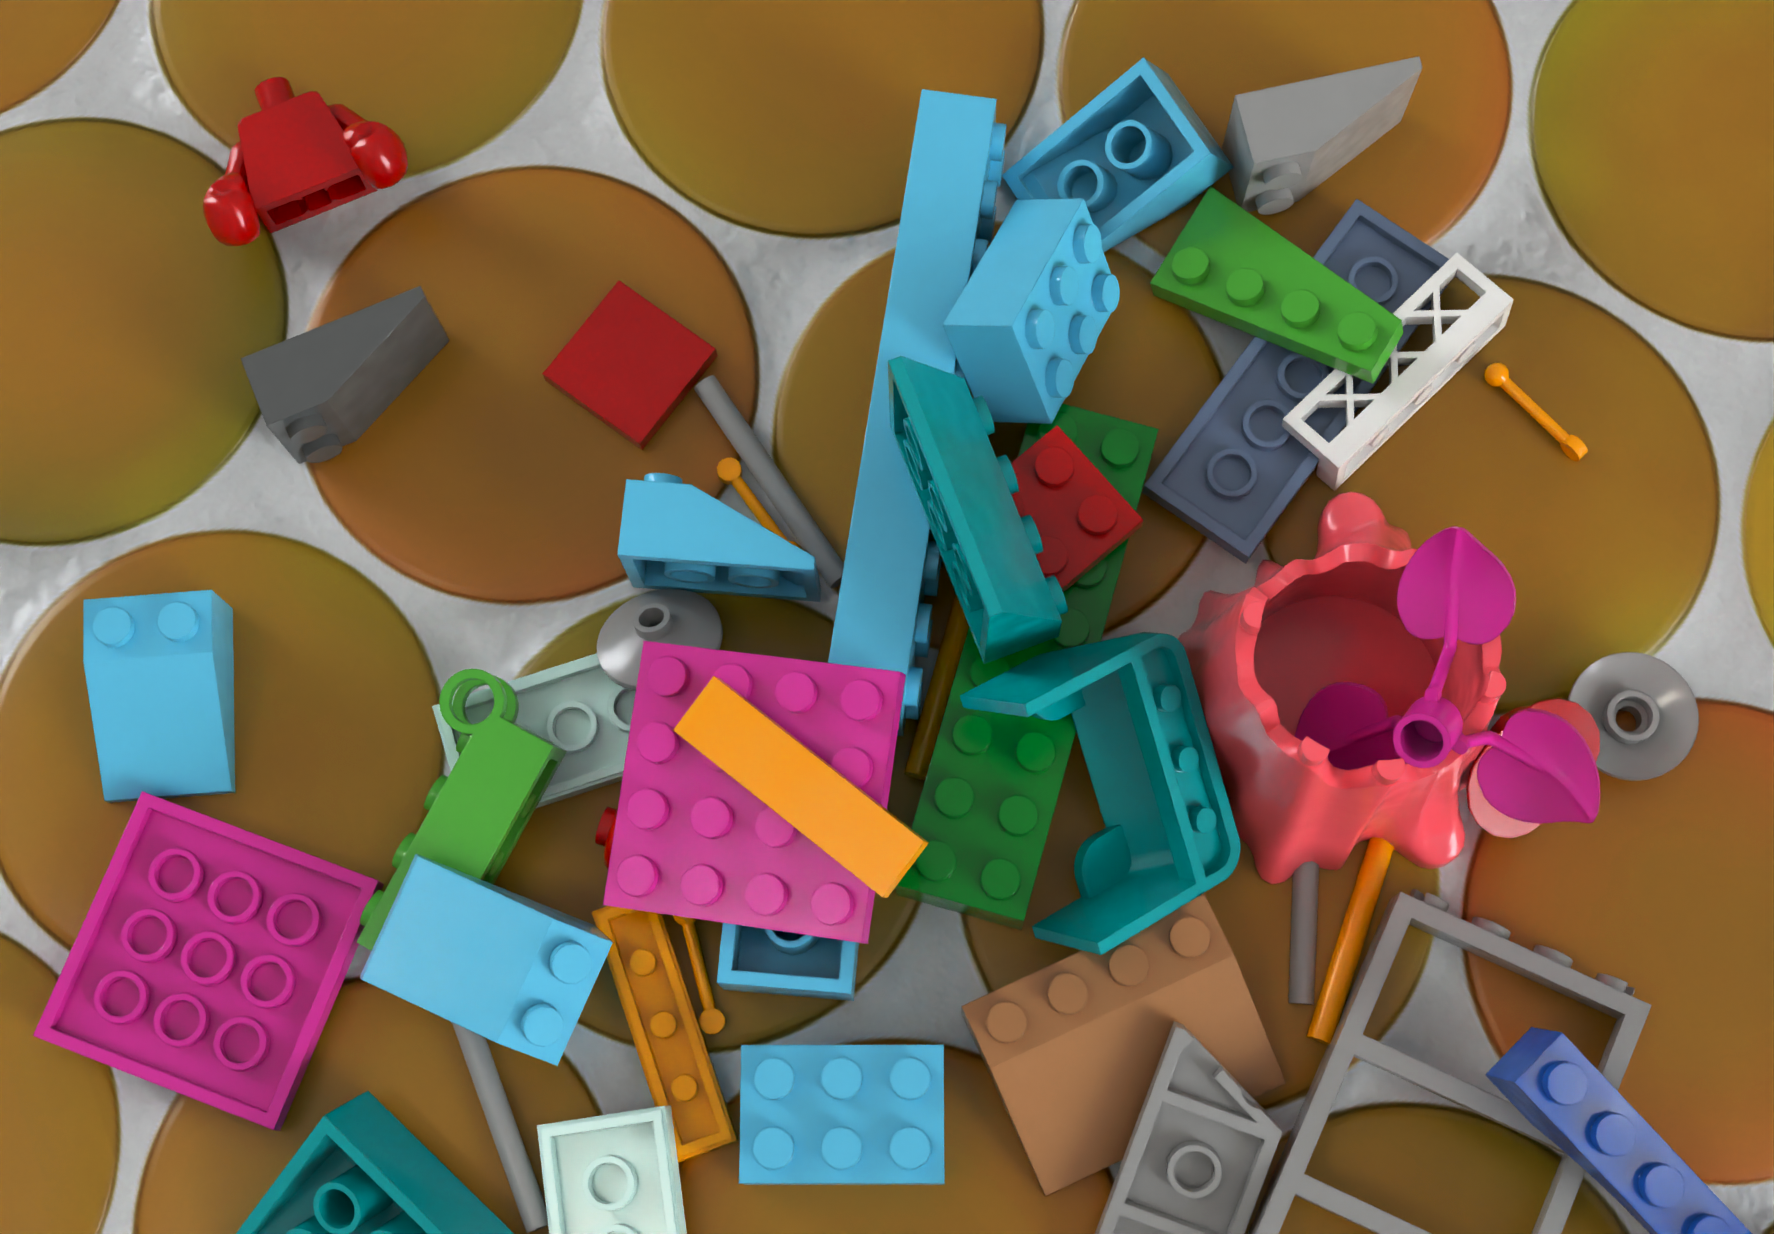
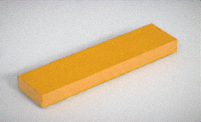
M712 677L673 729V731L881 897L888 898L929 843L718 677Z
M606 906L592 911L596 927L613 942L606 958L655 1107L671 1105L678 1163L737 1142L738 1138L663 914Z

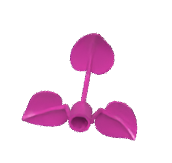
M1451 526L1437 532L1427 539L1411 557L1400 578L1397 591L1399 615L1409 633L1420 639L1444 637L1443 649L1430 685L1425 691V696L1416 700L1403 717L1394 715L1388 718L1387 705L1382 696L1375 690L1353 682H1336L1322 688L1309 700L1302 711L1294 737L1303 741L1308 736L1315 742L1330 749L1328 754L1329 762L1334 767L1344 770L1374 765L1378 760L1400 758L1404 759L1405 764L1408 763L1418 768H1430L1440 764L1447 757L1451 749L1462 755L1469 748L1490 745L1492 747L1482 755L1478 763L1477 778L1483 796L1492 807L1510 818L1529 823L1541 824L1568 821L1593 823L1598 815L1600 805L1599 773L1589 746L1573 725L1557 714L1540 709L1526 708L1518 710L1509 718L1502 736L1490 730L1464 735L1462 733L1463 720L1460 711L1451 701L1442 697V689L1457 649V640L1479 645L1490 642L1498 637L1510 624L1514 615L1516 589L1505 565L1468 530L1462 527Z

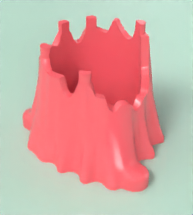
M1356 492L1338 494L1329 500L1319 517L1317 528L1318 546L1313 560L1295 559L1285 566H1281L1271 560H1262L1257 568L1253 587L1234 594H1223L1212 590L1205 592L1199 602L1198 614L1194 624L1178 638L1188 657L1238 835L1249 846L1254 857L1255 867L1261 879L1271 885L1285 882L1305 862L1313 861L1319 865V868L1338 870L1343 867L1355 845L1372 837L1383 838L1394 846L1395 851L1421 868L1436 869L1444 867L1458 857L1464 847L1465 831L1459 810L1458 792L1466 788L1471 766L1486 746L1481 745L1469 748L1462 755L1451 749L1447 757L1440 764L1430 768L1414 767L1408 763L1405 764L1404 759L1400 758L1378 760L1374 765L1344 770L1334 767L1329 762L1328 754L1330 749L1315 742L1308 736L1303 741L1294 737L1302 711L1309 700L1319 690L1336 682H1353L1372 688L1384 699L1388 709V718L1394 715L1403 717L1416 700L1425 696V691L1430 685L1444 644V637L1420 639L1413 636L1406 630L1399 615L1397 606L1399 581L1406 565L1417 551V549H1411L1408 533L1402 528L1390 525L1376 502L1365 494ZM1500 635L1490 642L1479 645L1457 640V649L1442 689V697L1451 701L1460 711L1463 720L1462 733L1464 735L1488 730V725L1498 701L1506 689V680L1499 669L1502 654Z

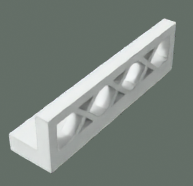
M1455 253L1393 313L1402 320V326L1432 324L1433 343L1425 351L1397 352L1396 345L1384 365L1389 366L1390 385L1382 393L1353 394V376L1334 369L1283 418L1282 427L1319 458L1316 475L1335 491L1506 326L1514 299L1459 253ZM1454 277H1457L1480 296L1466 310H1441L1440 291ZM1431 300V310H1421ZM1441 324H1452L1442 334ZM1410 365L1398 376V366ZM1345 384V394H1333ZM1354 407H1366L1354 419ZM1318 408H1345L1346 427L1330 443L1304 422Z

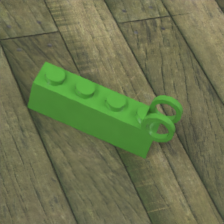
M465 669L451 676L442 688L439 700L440 711L446 723L456 731L461 732L456 745V751L460 753V756L449 776L441 775L431 787L424 803V809L429 812L417 834L409 833L397 848L392 860V866L397 870L386 890H378L370 898L361 914L360 924L365 928L357 943L371 951L415 854L494 885L567 752L515 723L519 711L516 692L508 682L484 670ZM489 685L494 695L493 710L482 722L471 724L465 711L467 698L476 688Z

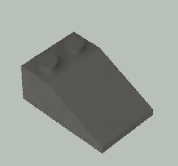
M418 286L241 358L266 426L298 464L306 461L309 463H320L334 458L341 453L343 446L357 441L449 342V338L422 287Z

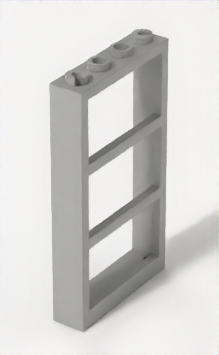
M1412 889L1410 895L1399 892L1387 904L1345 1003L1331 1043L1325 1050L1248 1234H1279L1294 1196L1302 1198L1376 1234H1432L1304 1174L1353 1056L1563 1153L1531 1234L1562 1233L1586 1170L1535 1128L1511 1102L1363 1035L1408 925L1616 1018V1023L1597 1070L1617 1091L1652 1005L1633 997L1635 988L1627 986L1628 983L1619 978L1597 973L1596 978L1593 979L1571 969L1573 960L1557 950L1542 945H1535L1533 951L1509 941L1511 932L1493 921L1473 917L1472 922L1469 923L1447 913L1449 904L1433 894L1427 892L1423 896L1424 894L1417 889Z

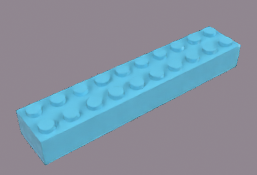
M925 89L921 91L828 663L899 671L906 675L897 736H904L906 718L918 720L923 692V682H921L923 668L914 667L916 656L928 658L933 620H931L933 605L925 604L924 601L925 595L937 597L942 559L890 427L888 360L903 356L962 377L966 381L944 330L943 323L993 239L997 208L995 206L997 187L1001 186L1007 124L996 123L997 99Z

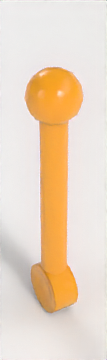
M1492 363L1487 366L1484 373L1486 382L1493 387H1501L1560 443V447L1567 457L1577 462L1588 452L1586 445L1581 439L1575 435H1569L1509 378V370L1506 365Z
M732 457L722 459L717 466L719 479L727 485H733L763 527L788 541L742 478V467L739 461ZM788 541L801 549L796 542Z
M673 915L675 922L681 925L703 1009L699 1018V1025L705 1033L711 1035L718 1034L724 1029L726 1018L715 1007L694 923L697 919Z

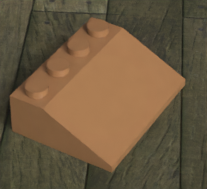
M1205 894L1191 900L1102 955L1082 950L961 1006V1014L1045 1196L1123 1159L1174 1021L1183 1024L1253 1098L1286 1083L1235 955Z

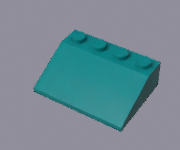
M903 356L888 360L890 427L983 663L986 664L1058 637L1062 624L1060 615L1068 613L1065 596L1055 575L1046 578L1043 575L1036 554L1043 552L1041 537L1032 516L1028 514L1020 517L1012 498V494L1019 492L1017 478L1007 455L1005 454L997 458L987 436L995 433V427L985 399L982 395L972 398L966 381L962 377Z
M366 1091L322 1117L236 1234L514 1233L369 1091Z

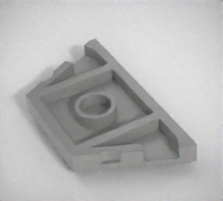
M1173 1022L1095 1234H1244L1281 1138L1282 1130L1277 1122L1181 1023Z

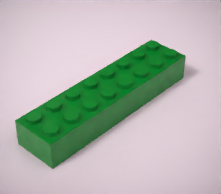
M1066 404L1061 405L1052 424L1027 423L1018 457L1058 425L1130 506L1137 511L1159 429ZM1129 538L1063 592L1068 613L1060 615L1062 624L1058 637L984 664L970 628L968 629L911 828L929 843L895 887L898 896L1022 931L1076 734V728L1071 714L1059 720L1051 721L1038 719L1033 716L1023 717L963 708L960 695L1039 654L1101 641Z

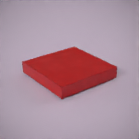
M618 280L542 374L545 381L643 450L718 355L716 348Z

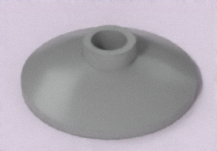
M682 589L650 591L627 601L609 616L598 636L597 656L603 671L612 681L624 688L636 691L643 641L719 650L723 639L722 623L715 607L697 593Z
M1622 652L1603 657L1595 661L1580 674L1568 696L1569 701L1578 703L1592 715L1600 731V752L1596 761L1597 769L1618 779L1629 781L1648 780L1671 771L1686 758L1697 737L1699 713L1691 688L1673 667L1651 655L1637 652ZM1618 711H1627L1634 716L1636 720L1634 731H1625L1618 726L1616 722Z

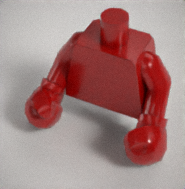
M273 77L256 86L254 92L261 111L246 116L238 122L237 128L240 141L231 148L225 175L218 178L207 190L203 199V213L208 227L220 243L226 246L247 245L260 235L258 215L269 232L274 233L378 191L377 189L392 187L407 173V151L401 138L388 126L379 122L368 121L343 104L327 106L318 91H309L295 97L289 80L284 77Z

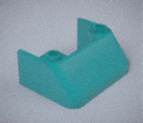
M1141 632L1039 654L960 695L963 708L1023 717L1033 716L1038 719L1051 721L1059 720L1069 714L1072 715L1105 828L1087 838L1076 854L1074 875L1081 897L1034 924L1032 929L1035 938L1102 955L1223 882L1235 870L1240 857V838L1188 657L1182 643L1174 636L1164 633Z

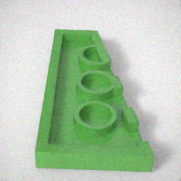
M1212 186L1207 190L1150 282L1153 294L1156 297L1374 384L1404 333L1401 319Z

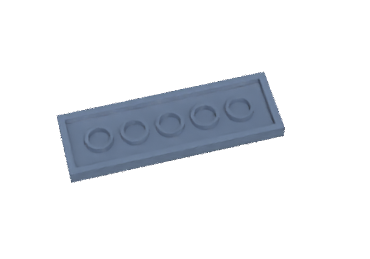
M1358 199L1354 201L1313 257L1392 314L1449 260ZM1450 282L1440 291V296L1447 288V286L1450 284ZM1431 300L1421 310H1431ZM1419 325L1403 326L1404 333L1397 343V352L1402 350ZM1254 336L1145 483L1142 493L1246 564L1319 462V458L1282 427V420L1335 368ZM1389 366L1383 367L1374 384L1353 376V394L1370 393ZM1345 384L1333 394H1345ZM1354 407V414L1357 412L1359 407ZM1318 408L1304 422L1330 443L1346 427L1345 408Z

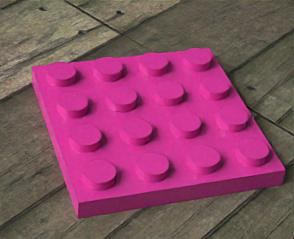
M643 641L603 905L868 944L875 891L673 731V729L712 677H718L887 809L906 675L899 671Z
M142 791L33 1036L269 1129L281 1131L359 943H357V940L365 928L360 924L361 914L370 898L378 890H382L384 884L371 877Z

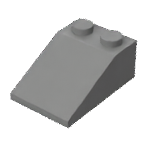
M1420 56L1235 95L1222 150L1234 166L1228 173L1237 205L1247 212L1258 210V213L1262 215L1275 214L1288 209L1294 202L1300 201L1400 123L1423 68Z

